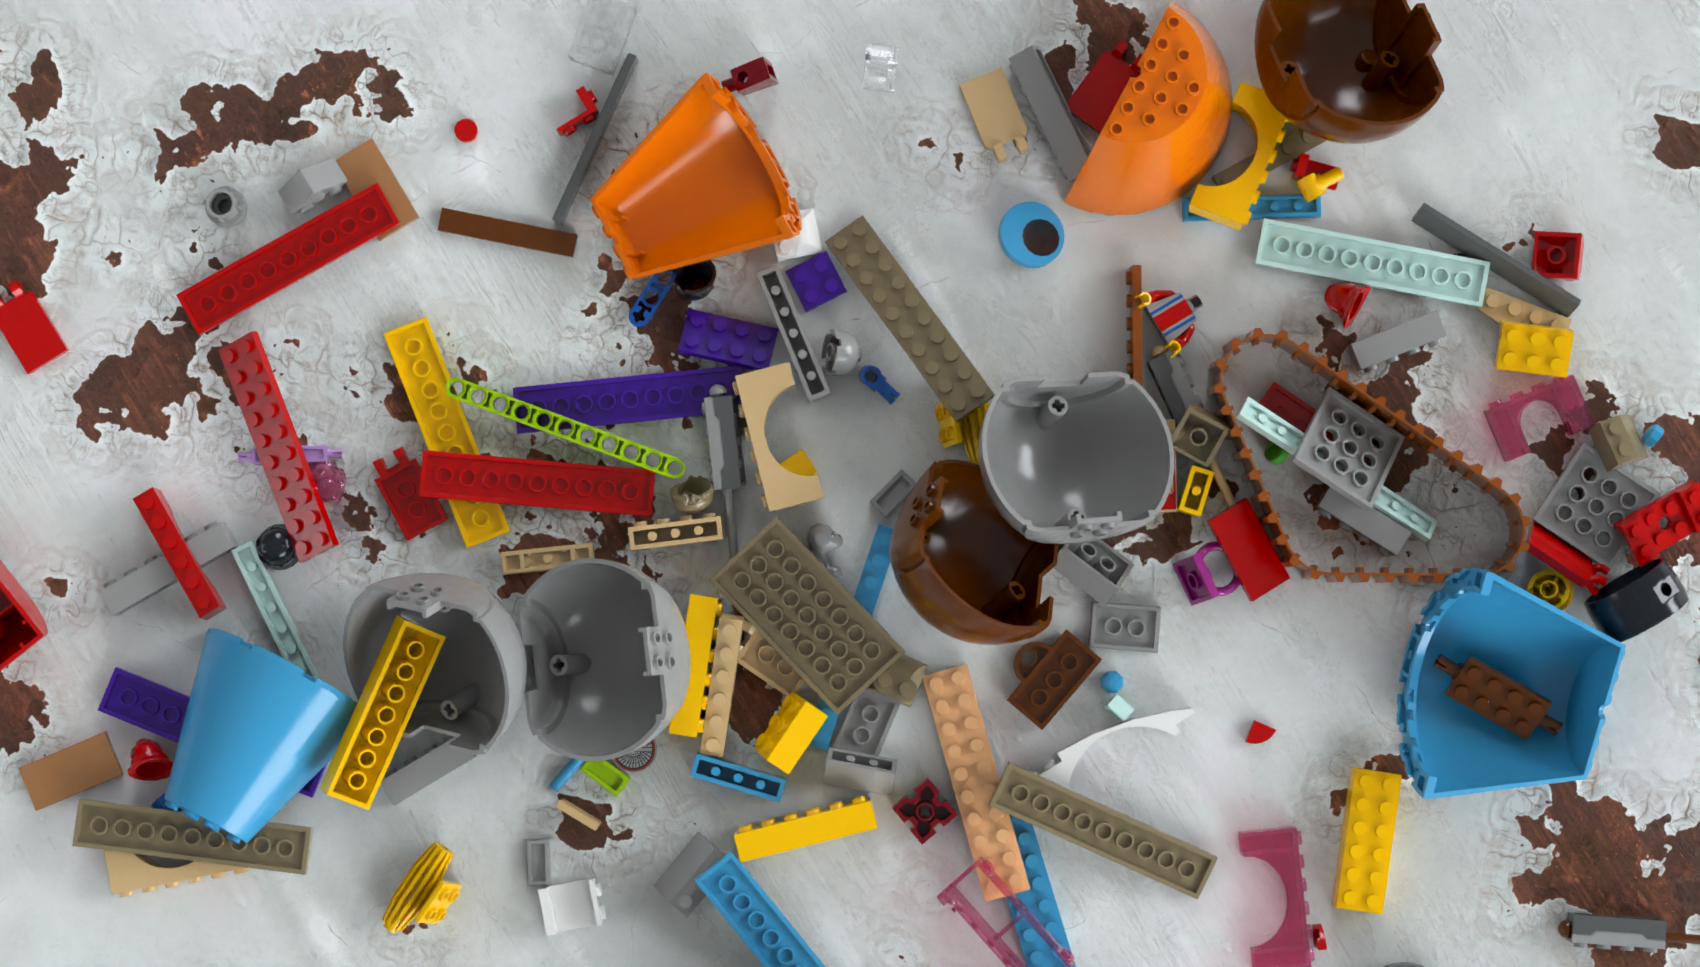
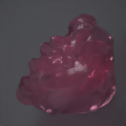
M320 461L313 464L310 470L323 503L341 501L346 487L344 469L338 468L335 461Z

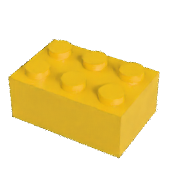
M1501 320L1494 367L1502 370L1567 378L1574 331L1567 328Z
M792 691L790 695L784 698L779 712L770 719L769 727L765 733H762L757 738L754 749L768 762L789 774L828 716L814 704Z

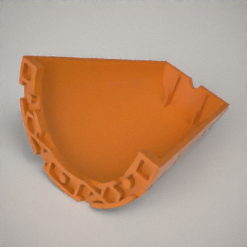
M709 73L703 74L590 198L593 204V213L597 218H600L604 225L602 230L607 238H613L615 243L612 247L613 251L619 259L621 258L624 264L623 270L627 277L632 280L792 239L800 234L799 231L802 230V220L796 198H791L788 188L791 186L766 139L761 140L759 138L758 131L755 130L756 124L739 101L726 87L721 89L718 79Z

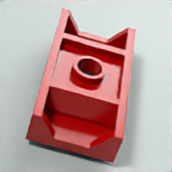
M1689 480L1613 524L1614 528L1625 538L1632 553L1630 559L1632 565L1641 567L1660 556L1659 552L1693 532L1700 533V483L1698 481ZM1665 516L1667 525L1661 529L1659 527V520Z

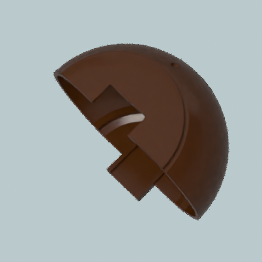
M1406 0L1262 1L1257 16L1254 39L1258 75L1264 92L1272 105L1289 122L1302 131L1323 140L1343 144L1380 141L1414 125L1430 111L1444 92L1443 78L1432 57L1442 39L1425 3H1417L1410 10Z
M962 460L935 461L923 473L908 495L897 517L890 540V562L895 579L907 602L922 619L940 632L964 642L980 645L1009 644L1032 638L1045 630L1052 620L1054 598L1049 596L1040 604L1043 576L1057 565L1059 544L1031 541L1014 529L1001 516L990 500L982 482L978 464Z

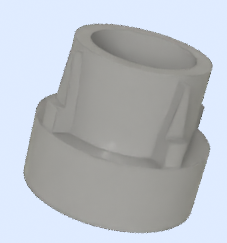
M228 186L216 188L204 200L207 216L211 221L222 227L228 228L240 224L247 214V202L244 196ZM227 201L231 202L232 207L230 211L223 213L221 211L222 204Z

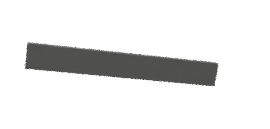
M629 53L625 58L552 219L556 224L563 226L636 67L638 58L634 54Z
M1423 203L1413 216L1412 222L1468 257L1490 262L1489 270L1568 318L1580 305L1581 300L1426 203Z

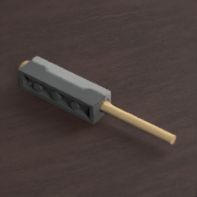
M1159 344L1151 352L1152 357H1157L1148 361L1146 365L1171 418L1175 419V427H1177L1189 404L1202 408L1204 406L1199 395L1195 396L1192 387H1194L1190 375H1185L1182 369L1184 362L1180 354L1178 353L1171 358L1170 356L1173 354V351L1169 352L1168 348L1164 350L1165 345ZM1214 456L1209 467L1212 472H1215L1214 478L1228 507H1230L1236 501Z

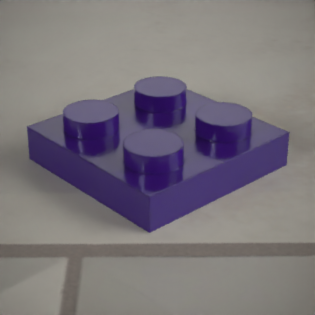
M827 251L785 271L806 313L847 293Z

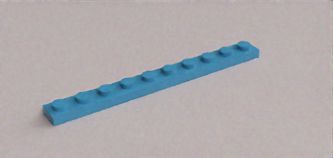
M879 524L854 596L871 615H873L890 564L889 546L893 529ZM820 697L817 707L828 717L809 746L827 751L839 714L837 715Z

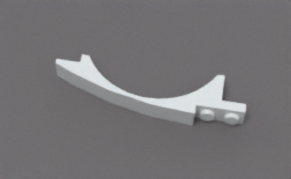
M1193 708L1163 711L1128 719L1093 732L1055 752L1060 760L1056 762L1053 759L1043 766L1045 770L1037 775L1068 788L1071 774L1079 758L1089 746L1102 736L1118 729L1137 726L1156 728L1176 736L1180 733L1176 724L1195 713Z

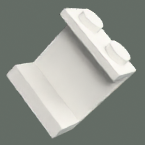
M595 877L538 889L546 936L592 925L601 926L604 923L603 919H606L605 906H600L599 896H602L601 884L596 882Z

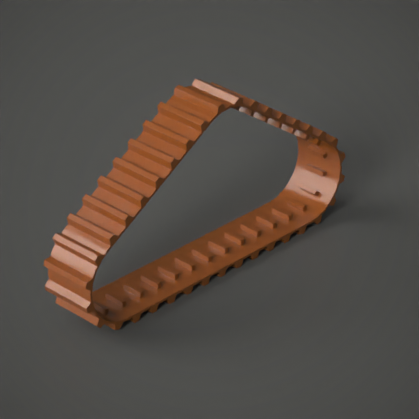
M1255 328L1246 334V338L1243 341L1234 338L1223 346L1225 354L1221 359H1217L1210 364L1208 370L1214 376L1212 380L1213 387L1207 390V397L1215 398L1218 409L1213 414L1222 418L1231 426L1224 440H1232L1236 451L1231 455L1233 461L1242 462L1245 473L1241 476L1242 482L1251 483L1254 494L1250 497L1251 503L1260 504L1264 514L1259 518L1261 525H1269L1273 534L1270 537V542L1273 546H1278L1279 551L1283 555L1281 560L1283 566H1294L1302 571V579L1318 580L1321 575H1324L1327 582H1343L1345 576H1349L1351 583L1368 582L1370 576H1373L1376 583H1391L1395 576H1397L1400 583H1417L1421 576L1424 583L1430 584L1442 583L1444 577L1447 578L1451 574L1438 573V568H1428V573H1413V568H1404V573H1389V567L1380 568V573H1364V567H1355V573L1340 572V567H1331V572L1317 571V565L1306 566L1298 559L1300 555L1294 553L1288 544L1287 539H1289V536L1284 534L1278 520L1280 515L1275 513L1270 502V491L1266 492L1259 476L1262 474L1261 470H1257L1250 455L1253 452L1245 444L1241 434L1243 429L1238 427L1232 410H1234L1233 405L1229 406L1224 393L1227 389L1226 386H1223L1222 375L1229 367L1225 364L1231 353L1235 356L1241 351L1238 346L1251 342L1252 346H1257L1260 342L1273 344L1272 347L1275 349L1279 347L1292 355L1290 357L1292 360L1298 359L1310 368L1312 374L1317 373L1329 381V386H1336L1349 395L1347 397L1349 400L1354 399L1367 408L1366 412L1369 414L1374 413L1386 421V426H1393L1406 435L1404 437L1406 440H1413L1424 448L1423 452L1433 454L1444 462L1443 466H1450L1463 475L1461 477L1463 480H1470L1481 488L1480 492L1483 494L1488 493L1499 502L1498 506L1503 508L1506 513L1510 535L1502 557L1496 558L1493 561L1494 565L1488 568V571L1492 573L1512 572L1516 569L1513 561L1517 558L1520 551H1528L1530 545L1524 540L1526 534L1525 527L1532 522L1531 517L1523 516L1522 510L1518 505L1521 499L1518 493L1508 494L1501 488L1502 480L1499 477L1488 479L1483 476V466L1479 463L1473 465L1466 464L1462 461L1464 454L1462 451L1449 452L1443 447L1444 439L1442 437L1429 438L1424 434L1425 426L1422 423L1409 424L1404 420L1406 412L1402 409L1392 412L1385 407V397L1372 398L1366 393L1367 385L1365 383L1352 384L1347 380L1348 371L1345 369L1335 372L1328 367L1329 358L1325 355L1315 358L1308 353V343L1303 342L1297 345L1288 339V332L1285 330H1281L1276 334H1264L1261 328ZM1453 568V573H1459L1462 568Z

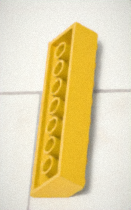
M396 615L320 785V789L325 794L361 808L370 809L444 643L445 636Z

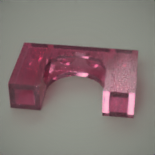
M1573 374L1567 376V378L1552 377L1553 382L1547 385L1544 382L1535 384L1530 387L1532 391L1523 394L1522 390L1509 395L1511 400L1504 403L1500 399L1488 404L1489 409L1483 411L1504 462L1531 452L1521 429L1520 419L1524 408L1532 401L1540 400L1551 404L1557 410L1568 436L1595 426Z

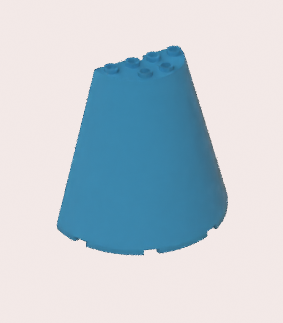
M209 628L205 635L164 797V800H166L164 805L175 811L181 808V812L185 816L198 822L199 818L202 819V823L207 828L217 833L220 829L228 833L226 836L228 839L238 844L241 840L248 843L333 758L357 703L321 679H316L304 673L305 670L258 645L254 644L252 646V644L243 641L242 638L228 632Z

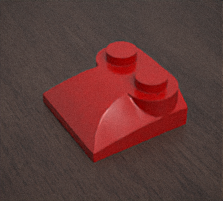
M1535 231L1531 269L1548 279L1579 280L1584 251L1583 234Z

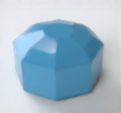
M1657 424L1651 425L1644 432L1642 442L1648 447H1653L1663 436L1664 429Z
M1107 671L1101 677V687L1107 693H1117L1123 687V677L1116 671Z

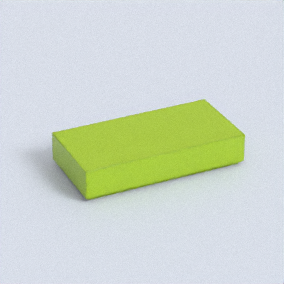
M608 760L586 761L580 768L581 771L616 797H618L631 779Z

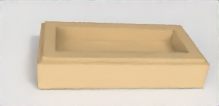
M564 798L560 799L556 805V808L594 831L602 823L601 820Z

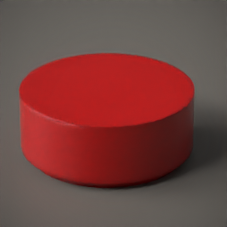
M462 119L455 125V135L461 142L469 143L476 139L478 128L475 122L470 119Z

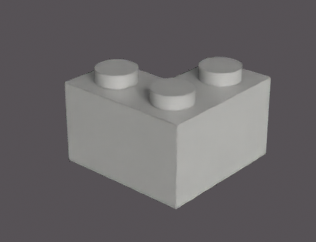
M331 158L299 169L278 192L292 215L299 212L305 214L314 209V204L324 199L325 196L330 195V197H333L342 192V187L348 180L336 160Z

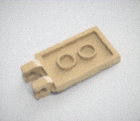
M1002 68L959 85L985 149H993L998 164L1007 161L1008 158L1003 144L1014 140L1020 155L1028 152L1029 147L1024 137L1027 135L1028 129Z
M744 619L743 630L748 634L740 645L738 663L784 695H790L792 691L797 693L804 679L751 623Z

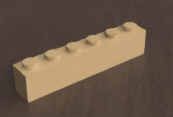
M721 613L700 754L723 757L725 752L745 618L741 615Z

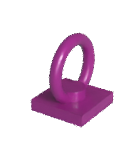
M1217 541L1206 543L1195 555L1172 564L1191 606L1217 596L1229 595L1240 585L1234 573L1233 579L1228 585L1224 587L1215 586L1211 572L1203 559L1211 551L1223 552Z

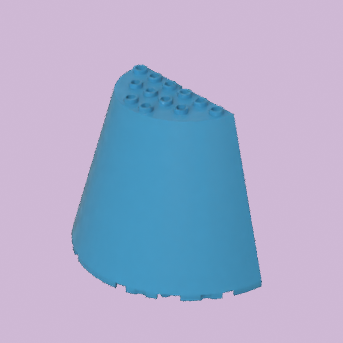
M1464 568L1459 573H1453L1445 579L1446 585L1441 590L1434 591L1431 594L1428 604L1420 612V615H1424L1421 624L1415 623L1405 651L1399 682H1404L1403 694H1397V725H1400L1399 731L1403 735V743L1399 744L1401 759L1405 763L1406 775L1414 779L1411 785L1423 799H1435L1587 779L1588 773L1592 769L1595 750L1599 745L1600 732L1605 724V715L1602 714L1603 709L1612 701V691L1618 680V671L1621 661L1625 656L1626 645L1486 569ZM1443 654V656L1458 664L1464 663L1469 655L1476 657L1551 700L1552 705L1545 714L1562 722L1561 730H1557L1558 734L1554 736L1538 726L1535 727L1527 740L1522 739L1445 695V690L1452 679L1447 673L1433 667L1435 660H1439L1438 656Z

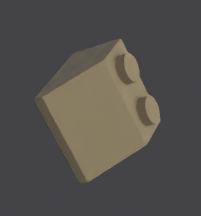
M1618 415L1597 423L1588 430L1607 472L1648 458V454L1630 415Z

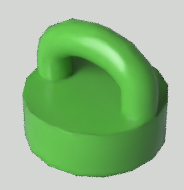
M1271 442L1266 447L1264 454L1266 459L1272 464L1279 465L1286 460L1289 452Z

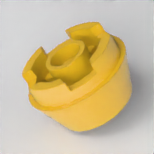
M1554 569L1542 570L1533 575L1526 590L1560 610L1568 607L1574 595L1572 581Z

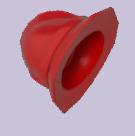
M1350 282L1332 284L1326 289L1324 300L1328 307L1343 320V327L1347 329L1354 321L1371 288L1367 285L1360 287Z
M143 738L138 740L134 748L131 749L130 758L132 760L131 766L127 770L128 775L143 781H157L170 777L173 762L163 753L161 747L151 739Z

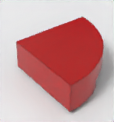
M1254 720L1245 742L1252 744L1265 742L1274 735L1276 730Z
M1312 924L1314 947L1318 950H1326L1327 945L1322 925Z

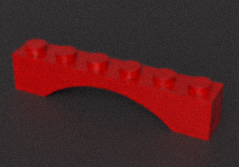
M152 487L133 498L199 618L209 620L227 609L218 591L208 579L184 540L173 512L161 490Z

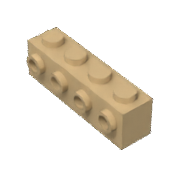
M716 512L702 514L700 519H693V515L681 516L679 521L670 522V518L657 519L656 524L647 525V521L634 522L633 527H628L630 551L724 540L722 517L716 516Z

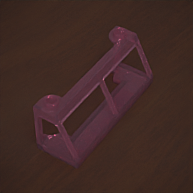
M982 857L977 859L937 896V899L943 905L949 903L954 906L951 910L953 912L957 910L1006 967H1027L1001 938L1022 918L1026 919L1065 963L1064 967H1073L1076 964L1073 954L1067 948L1063 949L996 874L994 865L988 859L984 860ZM977 866L1020 913L999 933H996L956 887Z

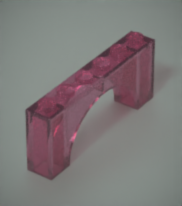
M1294 826L1238 831L1240 855L1243 857H1256L1268 862L1281 877L1287 896L1285 918L1277 933L1267 942L1250 947L1252 967H1312L1311 962L1315 960L1313 947H1309L1312 929L1311 925L1307 924L1306 915H1309L1310 911L1308 901H1304L1307 883L1306 878H1302L1301 868L1305 867L1303 854H1299V845H1302L1301 832L1297 831V828Z

